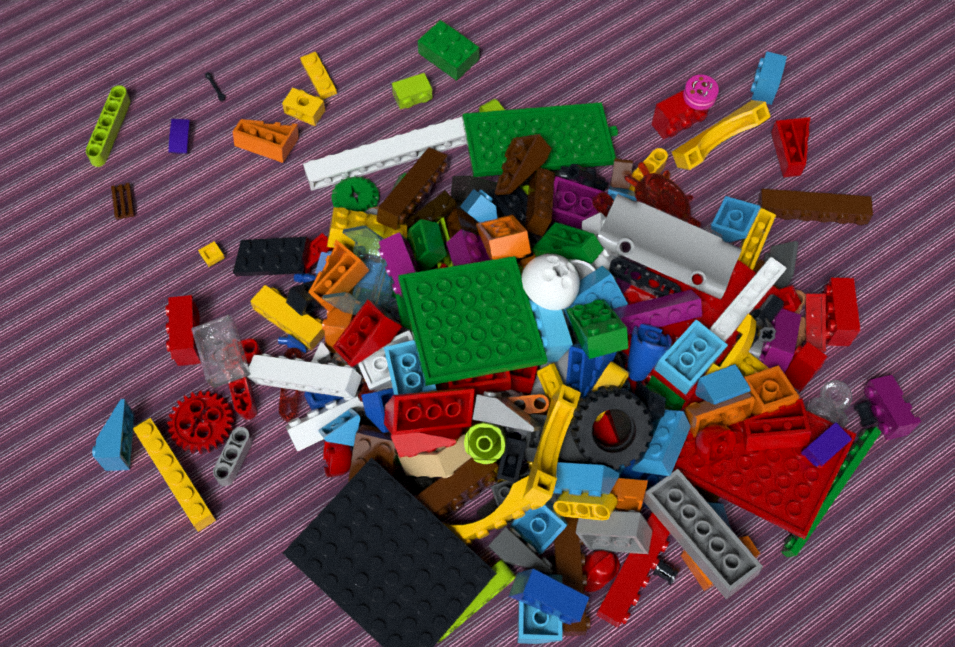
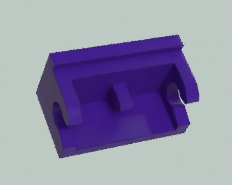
M835 422L805 448L801 454L814 466H822L848 444L852 438Z

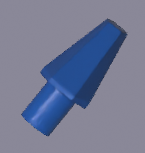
M288 334V337L278 338V344L287 345L288 348L307 353L306 346L292 335Z

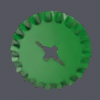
M356 175L351 178L347 176L346 179H341L340 183L336 184L335 188L332 189V204L336 208L365 212L368 208L377 206L379 201L378 188L369 178L365 179L363 176L357 177ZM353 191L358 195V203L356 199L352 197Z

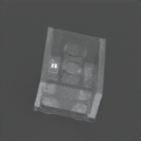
M230 315L191 328L205 379L212 388L251 375L236 323Z

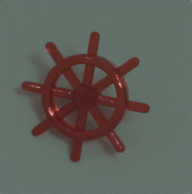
M639 162L638 168L644 176L641 180L638 181L629 174L625 175V181L635 187L637 201L677 218L676 215H678V219L689 222L698 228L701 226V222L691 216L689 202L693 200V196L691 194H684L681 188L670 179V172L668 170L664 171L663 175L650 173L644 162Z

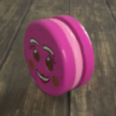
M707 75L692 76L685 85L683 92L684 101L688 106L696 110L709 109L716 102L719 92L718 84Z

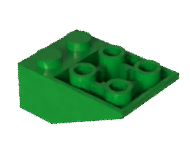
M420 219L409 228L407 240L420 271L431 269L447 256L438 223Z
M604 299L594 300L591 303L575 305L572 308L566 309L580 345L589 359L628 349L627 327Z

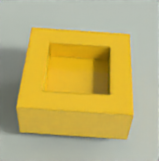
M215 241L198 250L208 267L225 258Z

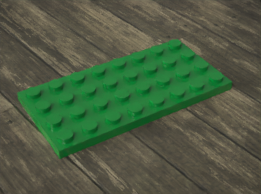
M602 102L462 114L473 177L502 175L503 169L501 167L503 163H506L507 159L505 152L513 138L540 134L552 148L548 159L540 166L543 169L560 170L561 166L569 167L571 164H578L582 167L613 165L614 159H616Z

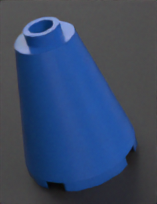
M641 324L640 327L634 326L627 363V371L631 380L636 382L645 380L670 348L672 340L668 334L666 337L661 334L662 330L648 324Z

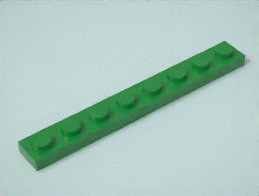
M877 427L864 429L858 435L859 440L850 447L849 454L844 459L805 540L795 534L785 540L781 553L786 557L798 555L881 434Z

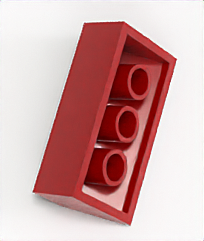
M474 387L393 395L385 405L384 425L392 435L470 427L475 389Z

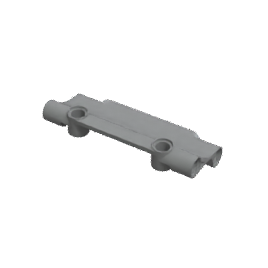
M617 194L597 237L602 247L718 299H721L724 295L742 250L723 241L722 238L619 194ZM623 242H627L630 245V251L627 253L620 250L619 246ZM694 274H699L702 278V282L699 285H695L692 282Z

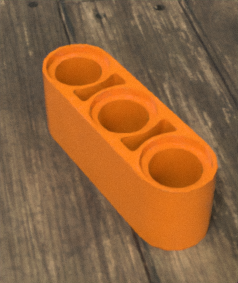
M542 394L507 398L513 403L517 400L524 401L526 407L523 411L527 414L542 413L549 407L548 398ZM537 398H542L546 402V406L541 410L534 406V401Z

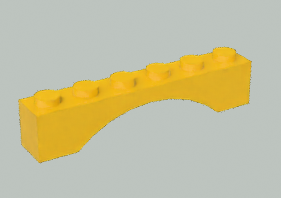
M751 100L672 151L677 168L691 170L703 162L708 153L721 142L742 131L756 127L769 119L771 116L766 102Z
M564 384L552 396L523 495V499L541 507L553 495L557 481L556 472L560 449L581 392Z
M149 418L134 427V432L196 530L199 532L215 522L214 516L152 419Z
M527 476L512 485L503 503L486 518L466 525L443 524L469 546L472 544V540L484 538L489 535V531L492 529L503 528L507 525V521L519 519L525 515L526 511L530 509L535 510L541 506L523 499L529 478Z

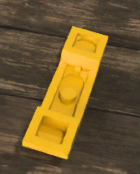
M747 314L737 328L741 337L722 365L719 367L713 363L705 376L735 364L739 367L751 348L756 332V320L750 314Z

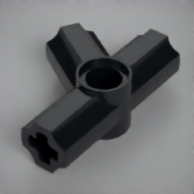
M571 164L569 167L561 166L560 178L601 191L608 187V182H606L605 178L596 174L597 171L594 169L584 168L578 164Z
M770 295L759 309L750 313L756 320V332L751 347L758 338L762 342H771L775 339L776 330L773 327L772 321L784 307V302L781 298ZM740 333L736 337V342H738V340L741 337Z

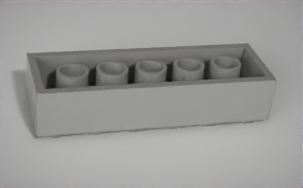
M678 469L645 492L644 503L725 599H728L759 575L763 567Z

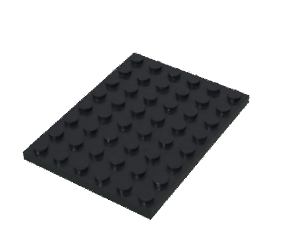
M372 457L282 553L382 647H434L497 574Z

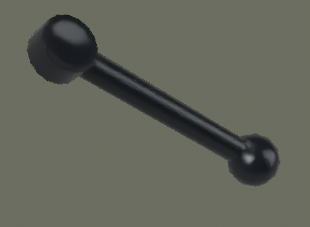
M206 73L205 78L209 79L214 87L219 101H225V95L219 91L212 79V74Z

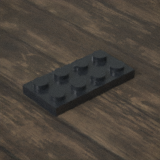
M519 186L512 193L505 195H496V188L490 190L488 195L493 198L492 202L505 216L513 215L525 228L528 195ZM553 221L550 222L545 233L552 227V225L554 224ZM527 231L528 237L535 244L543 237Z
M307 237L241 240L233 274L235 276L303 274L310 240Z

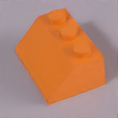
M747 392L716 405L707 401L691 403L685 408V416L691 425L690 430L693 437H696L697 433L707 425L721 424L728 426L750 418L755 399Z

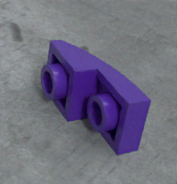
M171 120L169 153L188 154L190 120Z

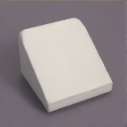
M321 342L312 360L326 364L331 361L330 351Z

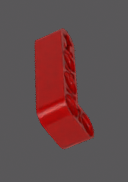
M251 338L227 345L222 350V359L234 408L245 420H251L257 414L250 379L246 376V365L251 363L254 355L262 356L263 354L261 347ZM251 348H255L252 352L248 353ZM233 354H236L234 358L230 359ZM237 371H240L239 375L234 376ZM245 388L241 394H238L240 389Z

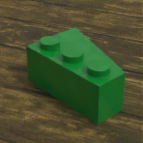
M556 222L532 248L536 257L543 254H557L568 260L578 259L592 264L604 250L594 233Z

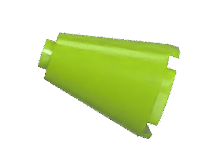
M487 422L473 425L467 431L464 439L467 454L477 463L490 464L497 461L503 455L506 448L504 427Z

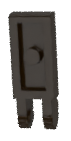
M444 190L416 214L412 215L406 221V225L411 228L420 219L437 223L457 206V202Z

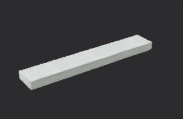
M770 257L709 330L726 342L747 314L754 309L787 268Z

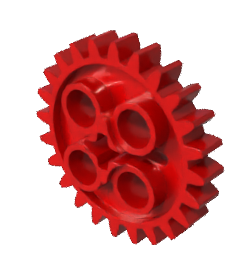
M200 390L198 396L191 392V398L184 395L185 401L181 402L178 400L179 407H172L175 414L168 415L172 420L167 422L168 426L172 427L168 429V432L172 435V440L177 441L176 445L178 447L182 446L185 452L190 448L192 454L195 453L196 449H198L200 454L203 453V449L210 453L212 446L218 449V442L225 444L223 437H230L227 431L233 430L232 425H230L234 422L233 418L230 417L233 413L231 410H228L230 408L229 404L225 403L223 397L219 399L217 393L211 397L210 391L203 395ZM202 407L199 412H193L195 408ZM219 415L216 420H210L212 416ZM186 424H191L188 429H183ZM203 432H209L206 437H200Z

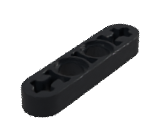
M616 257L610 262L609 272L614 277L658 298L669 295L670 290L674 291L673 294L681 292L679 285L623 258ZM618 264L621 265L619 270L615 269ZM638 272L641 278L633 279L631 273ZM650 280H655L659 286L657 288H652L649 286L648 282Z

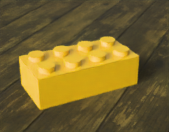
M334 207L327 247L334 248V243L337 239L350 251L380 256L378 249L381 247L378 241L399 232L407 239V225L405 222L404 225L401 224L397 230H394L376 222L377 215Z

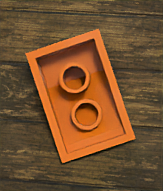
M513 215L476 223L477 230L491 260L513 256L523 258L526 254L531 253L527 230Z

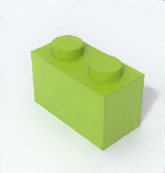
M425 73L392 83V94L399 109H404L431 100L432 88Z

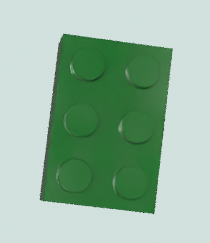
M442 20L438 21L418 40V54L456 81L479 61L480 47Z

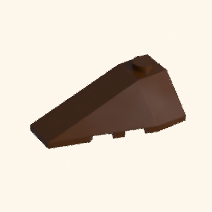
M540 134L513 138L505 152L507 159L506 163H503L501 167L503 174L499 176L495 190L496 195L512 193L548 159L552 148Z

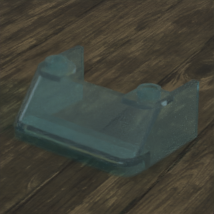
M366 225L343 229L342 233L355 241L353 252L363 261L369 271L355 285L352 295L342 292L323 295L322 299L342 312L353 315L358 313L367 299L387 312L393 293L392 284L394 281L392 276H388L385 266H387L386 260L381 258L378 251L381 248L378 241L383 240V238Z

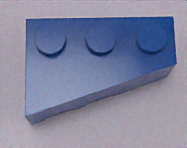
M580 344L572 345L569 348L566 386L581 392L579 400L581 397L585 399L588 396L587 393L593 389L605 368L614 360L616 352L589 359Z
M535 569L517 573L508 596L537 608L545 614L556 616L561 622L569 625L581 621L589 600L588 596Z

